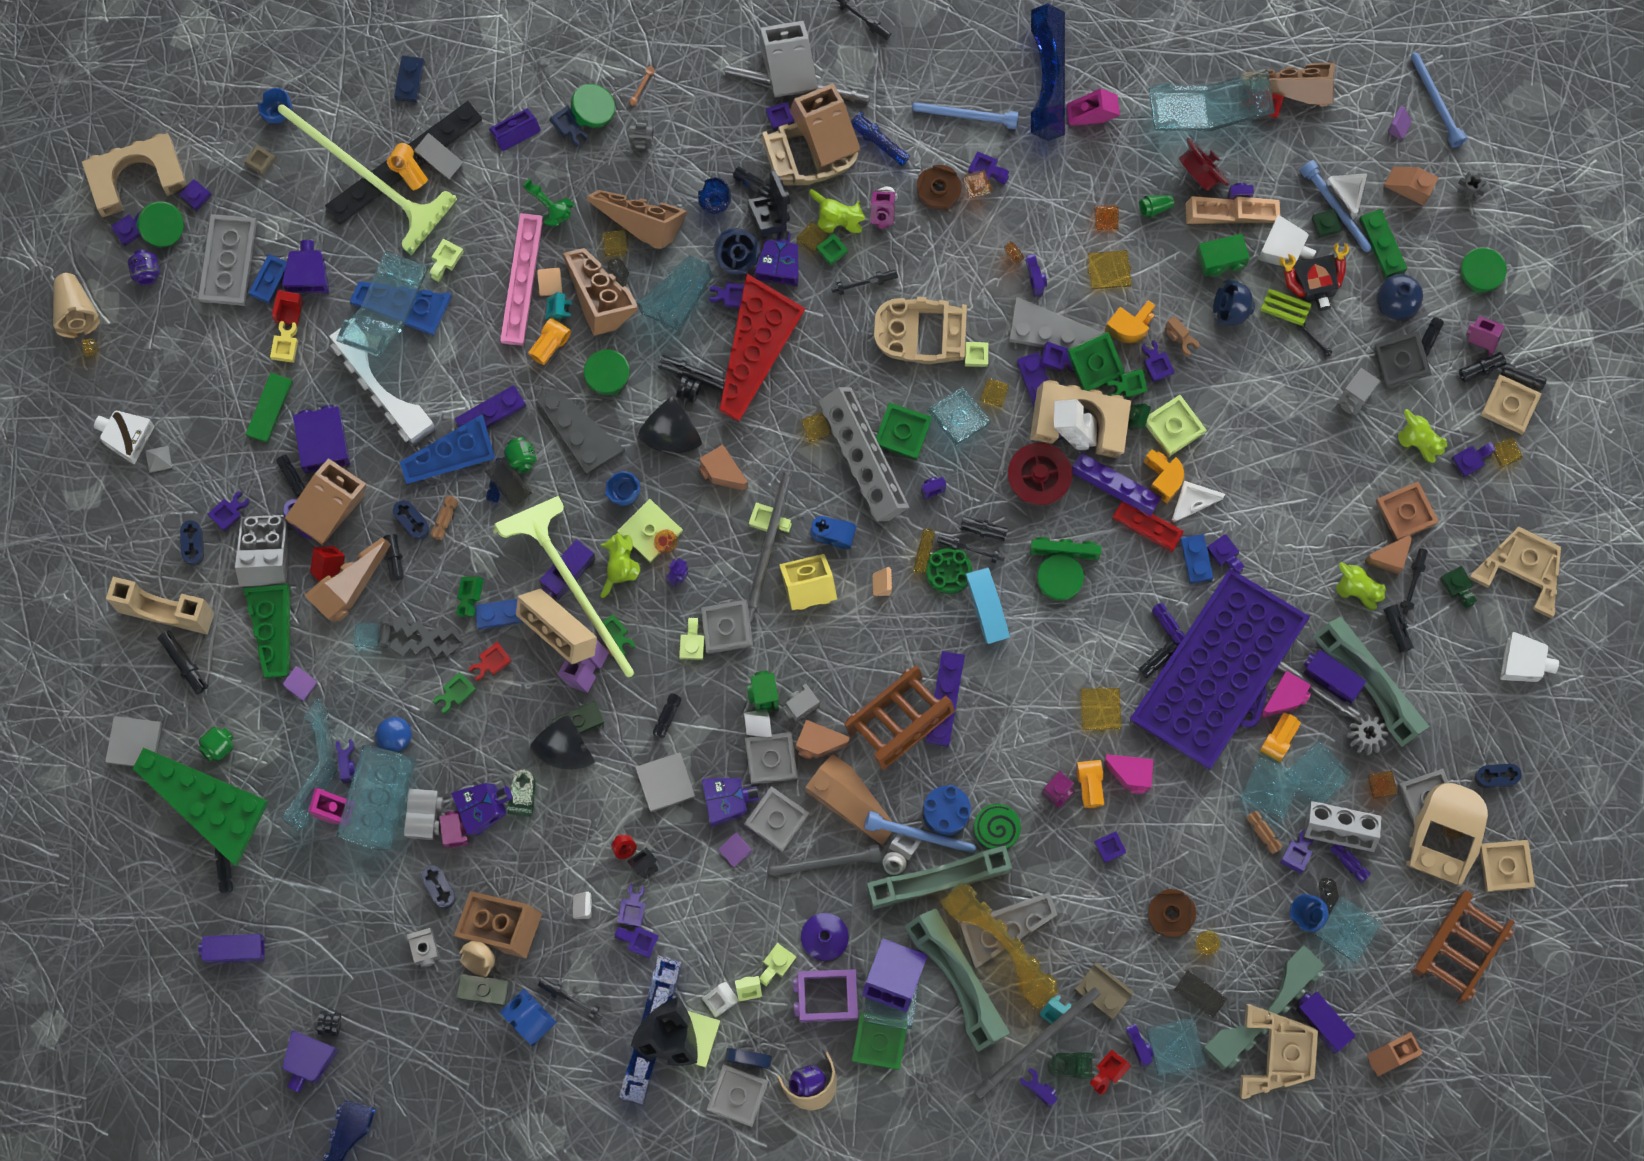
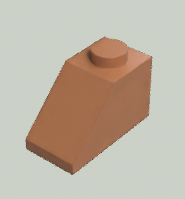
M1394 166L1384 187L1424 206L1439 177L1419 167Z
M724 445L719 446L700 458V467L698 469L705 480L709 478L712 484L743 491L748 488L747 480Z
M806 720L795 750L799 751L798 755L811 760L812 757L818 759L847 747L850 737Z
M1412 1032L1372 1051L1367 1054L1371 1068L1376 1072L1377 1076H1380L1423 1053Z

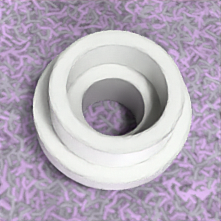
M890 852L884 856L883 866L888 874L898 875L905 870L907 862L903 855L897 852Z

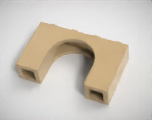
M168 133L157 134L151 139L136 141L124 148H114L109 153L100 156L93 155L87 160L82 161L97 210L102 218L124 211L116 184L121 171L131 164L146 163L153 166L157 170L167 196L181 192L187 186L174 144Z
M1053 380L1044 381L1037 387L1030 440L1053 444L1059 438V432L1054 428V401L1077 399L1097 419L1098 438L1095 454L1117 459L1124 453L1131 406L1130 400H1126L1120 395H1103L1098 390H1081L1076 385H1059L1057 381Z
M117 577L112 578L106 600L118 613L208 635L214 616L213 610L202 598L181 594L179 602L145 592L136 582Z

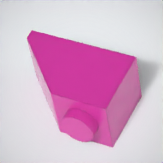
M1098 89L1066 104L1069 125L1104 123L1120 116L1118 95L1104 89Z
M1286 671L1262 711L1261 716L1265 718L1296 710L1300 704L1305 705L1311 695L1308 692L1311 685Z
M1106 754L1104 765L1125 789L1131 790V793L1145 794V791L1149 792L1152 785L1154 759Z
M315 788L308 811L314 818L330 824L349 825L355 802Z

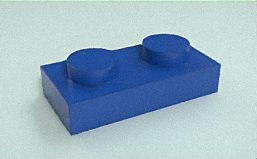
M268 254L248 292L249 295L271 304L283 281L287 261Z
M1204 534L1181 538L1180 542L1189 584L1213 580Z
M518 598L475 605L478 629L524 623L516 616Z

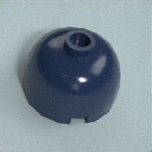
M731 228L722 232L716 239L713 247L714 257L718 265L726 272L735 275L748 272V269L757 264L760 256L758 241L750 232L740 228Z
M1395 274L1387 278L1379 287L1376 296L1380 306L1379 309L1385 316L1397 321L1413 317L1420 309L1423 301L1421 285L1412 276L1406 274Z
M1230 279L1225 280L1223 283H1226L1224 288H1218L1214 299L1213 313L1217 312L1218 318H1214V320L1218 324L1226 326L1242 324L1255 309L1252 293L1243 283Z

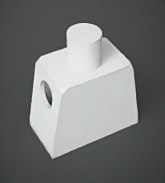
M1278 215L1258 260L1281 266L1279 264L1280 257L1285 259L1286 264L1289 262L1288 254L1293 255L1296 262L1298 258L1305 261L1313 259L1316 250L1304 246L1309 236L1307 232Z
M1512 632L1507 637L1500 679L1538 682L1543 678L1544 671L1557 673L1559 660L1547 658L1548 646L1546 644Z

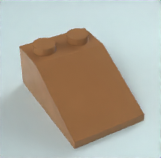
M470 891L454 936L469 942H482L489 946L490 949L505 954L527 958L542 913L529 904Z

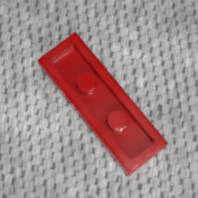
M1121 501L1112 517L1114 521L1171 552L1174 551L1184 533L1183 530L1154 514L1149 516L1124 501Z

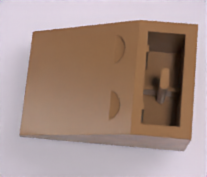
M834 83L794 99L790 113L821 167L861 150L844 101Z
M328 458L313 475L286 515L285 520L323 545L364 498L366 483Z

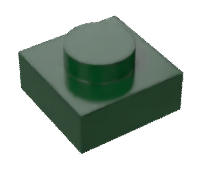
M1334 209L1312 216L1318 238L1340 233L1341 227Z
M1145 403L1131 405L1128 429L1145 428L1151 407Z

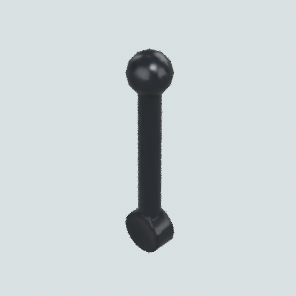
M1305 323L1304 326L1296 324V328L1303 330L1323 350L1325 356L1332 354V350L1326 348L1305 327Z

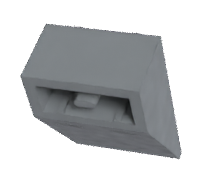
M804 21L760 28L759 45L774 98L817 90L818 86L812 53Z
M283 515L241 517L235 563L239 587L286 584L288 571V522Z

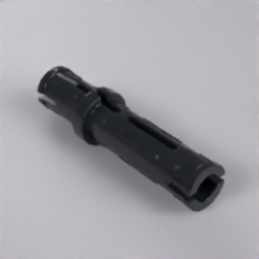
M664 354L662 355L658 366L659 369L677 374L678 378L686 376L690 380L700 381L703 385L717 389L720 392L723 391L725 378L691 366L685 360L681 362Z
M170 630L163 632L158 637V640L179 668L181 677L187 680L196 695L203 693L209 686L197 671L199 668L190 661Z

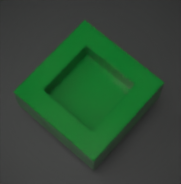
M832 234L816 247V250L830 266L848 253V249L835 234Z

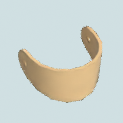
M828 1052L825 1055L833 1071L831 1081L826 1089L817 1095L810 1097L796 1096L788 1091L780 1075H777L786 1096L801 1109L811 1111L821 1109L831 1102L836 1093L837 1077Z

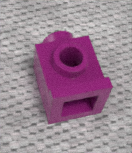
M873 191L871 199V224H876L879 228H887L889 225H893L896 192Z
M1479 316L1476 323L1471 322L1466 333L1467 336H1470L1468 342L1478 347L1489 349L1488 353L1492 355L1499 343L1505 325Z
M1059 771L1044 787L1042 794L1060 809L1075 792L1072 788L1074 783Z
M457 810L445 812V816H439L445 848L469 845L468 838L466 836L463 837V834L467 833Z

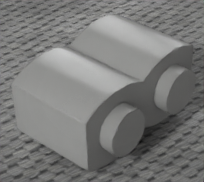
M409 789L404 836L406 838L435 840V835L440 834L441 825L440 821L437 820L438 811L443 809V797H440L438 791Z

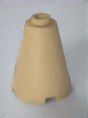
M69 273L58 275L54 280L53 327L56 333L69 338L78 337L77 334L82 332L85 335L91 333L100 323L98 312L75 275Z

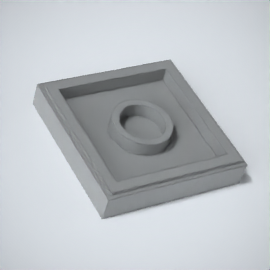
M746 599L701 607L706 653L712 654L753 646L749 608Z
M114 716L105 762L107 764L133 767L143 747L157 753L162 723Z
M792 732L772 734V737L756 736L745 738L751 785L798 779Z
M680 752L636 767L650 813L695 798Z
M1444 769L1398 784L1414 827L1416 815L1420 813L1428 793L1439 784L1449 783Z
M771 786L746 820L744 826L783 853L810 813Z
M723 1064L706 1111L752 1127L769 1081Z

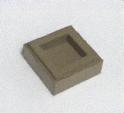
M256 145L245 159L244 164L264 176L276 160V157L264 148Z

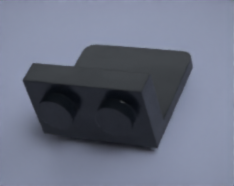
M770 170L769 196L748 200V208L760 236L787 231V221H790L787 205L790 204V196L788 191H784L782 177L778 176L775 170Z

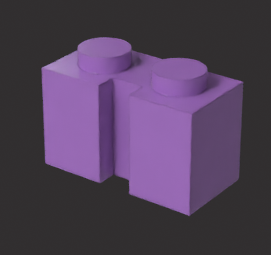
M597 640L595 656L574 664L565 659L557 675L569 687L588 693L596 678L593 674L595 668L601 669L609 652Z

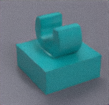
M556 292L547 298L545 320L550 318L555 320L559 318L566 319L571 316V313L564 311V307L572 305L570 300H565V294Z
M1059 995L1055 998L1052 997L1039 1014L1050 1024L1071 1008V1004L1068 1003L1064 1006L1059 1002L1061 998Z

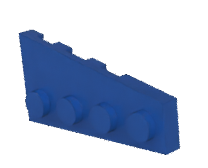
M359 281L350 299V303L435 336L450 303L452 294L445 292L443 294L433 293L429 290H410L407 287L395 288L384 284Z
M481 414L400 461L406 484L495 459L483 415Z

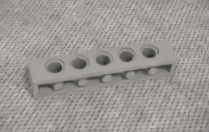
M838 387L819 401L822 413L830 423L832 434L837 438L841 446V452L851 467L852 475L859 483L861 494L866 498L872 516L877 522L890 521L910 508L852 388Z

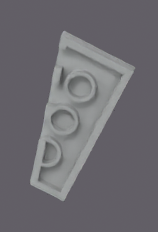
M1017 297L1009 342L1043 348L1046 342H1051L1070 349L1102 334L1098 330Z
M1050 892L959 923L974 969L1057 916Z

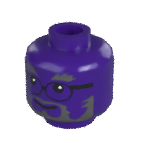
M141 249L135 251L134 255L128 259L130 277L135 282H138V284H152L160 275L158 260L155 254Z
M815 1065L798 1068L792 1072L789 1079L790 1091L799 1097L817 1095L825 1088L826 1076Z

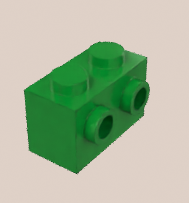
M1242 233L1199 243L1196 250L1203 276L1210 275L1211 277H1216L1223 274L1224 271H1240L1247 266L1250 259Z
M768 671L756 672L755 676L750 677L751 684H747L749 703H754L755 711L767 709L768 712L779 710L774 673H769Z

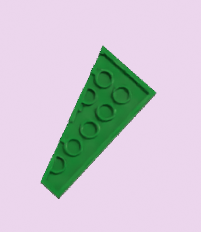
M143 747L132 769L237 867L269 802Z

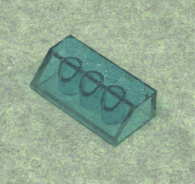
M363 745L336 837L374 850L390 851L416 759L398 752Z

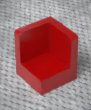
M281 290L277 291L272 311L275 323L279 324L281 321H284L285 325L292 326V323H296L298 326L303 306V299L300 294Z
M335 546L314 547L310 573L319 582L328 575L331 578L339 574L340 567L344 565L345 555Z

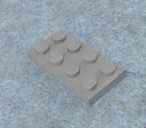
M211 214L198 297L200 302L245 306L257 227L256 218Z

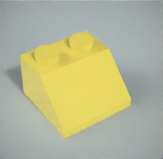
M825 554L779 564L792 610H803L809 606L827 604L837 600L833 575Z

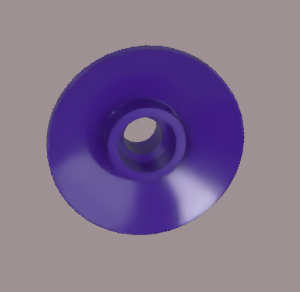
M820 913L812 916L806 921L801 931V943L804 950L816 960L830 961L836 959L845 951L848 944L849 935L847 927L839 917L833 914ZM828 932L830 937L827 940H823L820 934Z

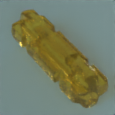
M923 529L922 540H920L916 556L917 561H915L913 569L916 573L925 574L926 562L929 560L932 548L931 542H933L935 531L931 529Z

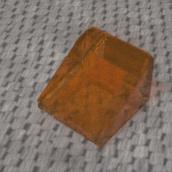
M1117 204L1094 205L1096 230L1118 229L1119 207Z

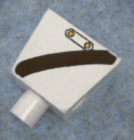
M114 411L110 419L98 416L94 423V428L102 431L100 439L104 445L132 464L136 463L155 427L148 418L121 411Z

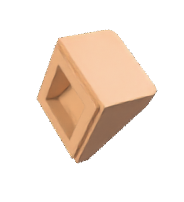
M560 268L537 270L540 297L551 296L556 292L562 293Z
M886 567L873 573L874 596H890L892 592L891 569Z

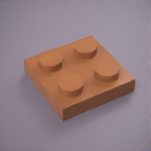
M1419 481L1376 500L1395 541L1437 525L1439 522Z

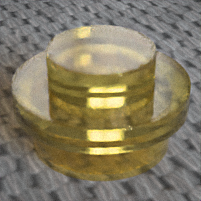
M1213 931L1201 932L1196 939L1197 949L1205 955L1214 954L1220 947L1218 935Z

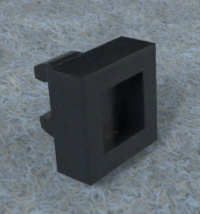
M647 847L627 861L631 868L644 879L648 878L645 874V870L648 867H652L655 872L658 871V867L655 864L657 859Z

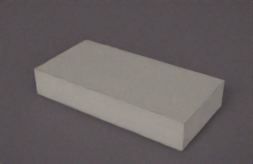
M429 133L414 149L415 153L448 180L463 163L462 160Z

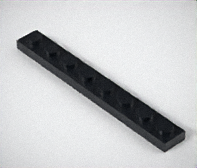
M467 101L408 145L414 151L429 133L447 147L481 122L482 117L470 102ZM414 152L413 159L418 166H421L426 161ZM387 160L371 171L390 187L403 179L399 172L389 168ZM361 178L327 203L325 207L340 225L383 194V192L365 178Z

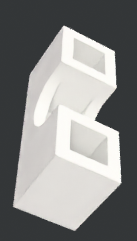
M1077 399L1054 401V428L1077 450H1088L1089 447L1097 446V419L1091 413L1083 414L1084 406Z

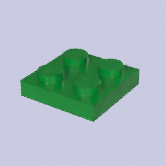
M1104 332L1066 350L1082 390L1090 391L1105 384L1106 381L1114 380L1120 374L1125 373L1109 332Z
M889 402L876 436L880 448L917 461L932 417Z
M860 1013L852 1062L900 1070L908 1021Z

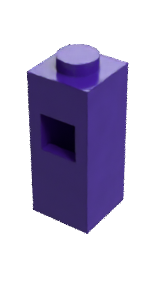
M577 539L560 556L576 581L595 560L594 553ZM554 564L539 580L542 586L541 589L550 597L554 596L557 600L569 589Z
M1320 649L1316 655L1311 653L1303 664L1307 667L1303 674L1346 702L1347 700L1350 704L1367 682Z
M261 934L202 936V943H199L198 947L199 957H202V961L207 964L265 961V937Z
M1308 992L1298 1001L1300 1006L1296 1011L1310 1027L1318 1031V1036L1334 1054L1356 1037L1353 1031L1318 992H1315L1312 996Z

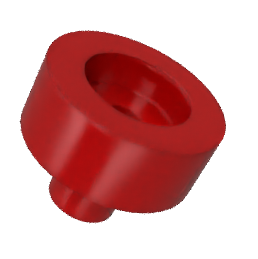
M617 835L611 844V849L618 859L623 860L630 858L636 852L637 845L630 835Z

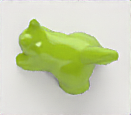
M813 189L809 190L811 197L820 203L817 225L822 231L831 233L837 226H842L852 233L862 232V227L858 223L865 219V215L859 201L854 206H846L834 199H826Z
M1405 409L1404 417L1408 423L1398 433L1400 444L1407 448L1416 446L1427 462L1434 463L1436 461L1435 455L1445 453V448L1447 447L1446 438L1439 437L1431 429L1429 422L1424 417L1415 416L1408 409Z
M616 533L600 545L609 552L608 578L601 592V598H605L610 593L614 583H623L628 580L634 581L640 574L639 564L630 558L633 547L630 535H625L623 538L620 533Z
M1340 562L1339 568L1343 576L1340 582L1336 584L1337 593L1343 598L1356 596L1367 609L1376 610V602H1381L1385 599V585L1373 581L1367 576L1363 568Z

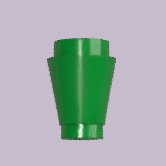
M1171 194L1144 196L1139 201L1141 214L1149 218L1174 207V199Z

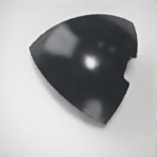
M673 396L667 399L648 417L638 433V437L642 442L657 451L664 450L683 453L702 445L696 428Z
M568 714L543 730L530 745L531 750L539 759L556 768L580 769L595 763Z
M679 996L666 1001L653 1010L636 1030L631 1047L645 1058L652 1061L654 1057L665 1059L668 1061V1065L672 1066L697 1063L698 1050L694 1027L688 1011Z

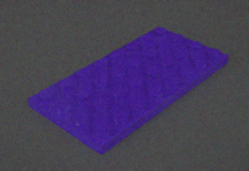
M1230 568L1131 716L1130 721L1201 766L1211 770L1299 636L1310 616Z

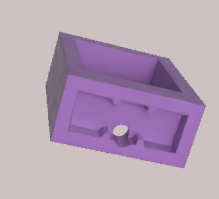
M856 969L798 972V978H793L794 993L799 992V1002H794L795 1017H800V1023L858 1020ZM846 978L847 1012L806 1014L804 979Z

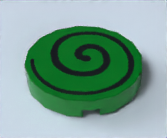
M991 804L981 809L976 816L973 827L974 834L979 844L991 850L1005 845L1006 849L1015 844L1020 836V819L1016 812L1007 805Z

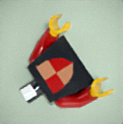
M1337 243L1333 246L1337 257H1334V254L1296 262L1295 257L1288 254L1289 262L1287 264L1285 259L1280 257L1279 264L1285 267L1283 272L1287 288L1305 302L1316 301L1318 311L1331 308L1329 297L1335 296L1337 290L1342 286L1346 273V258L1344 256L1349 252V246L1344 243V250L1342 252H1338L1339 245Z

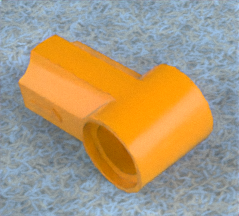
M399 143L389 155L387 164L391 170L399 172L409 188L414 191L424 185L428 179L413 159V149L405 143Z
M550 318L544 325L541 336L528 352L529 356L539 364L545 365L556 349L562 347L571 335V330L554 318Z
M1283 713L1272 733H1269L1264 741L1260 752L1280 763L1290 747L1289 743L1296 734L1301 722L1293 715Z
M1101 760L1077 762L1078 782L1081 783L1083 807L1097 808L1104 806Z

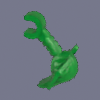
M528 179L523 184L524 189L529 194L535 196L548 208V215H543V223L549 226H558L559 223L565 222L570 218L571 210L569 208L575 207V204L570 199L564 197L562 200L552 203L541 191L540 185L537 184L535 186L531 179Z

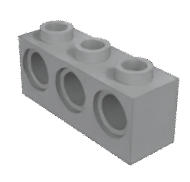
M1311 801L1306 814L1304 837L1374 852L1380 839L1382 816Z

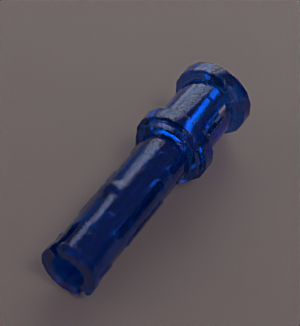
M862 111L852 119L853 128L863 135L865 141H871L901 167L907 163L911 155L879 130V125L870 122L864 117Z

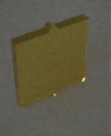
M1127 250L1088 253V274H1090L1092 289L1131 287L1130 271L1132 267L1129 265Z
M1099 686L1097 689H1081L1083 730H1100L1103 732L1105 729L1122 728L1120 688H1102Z

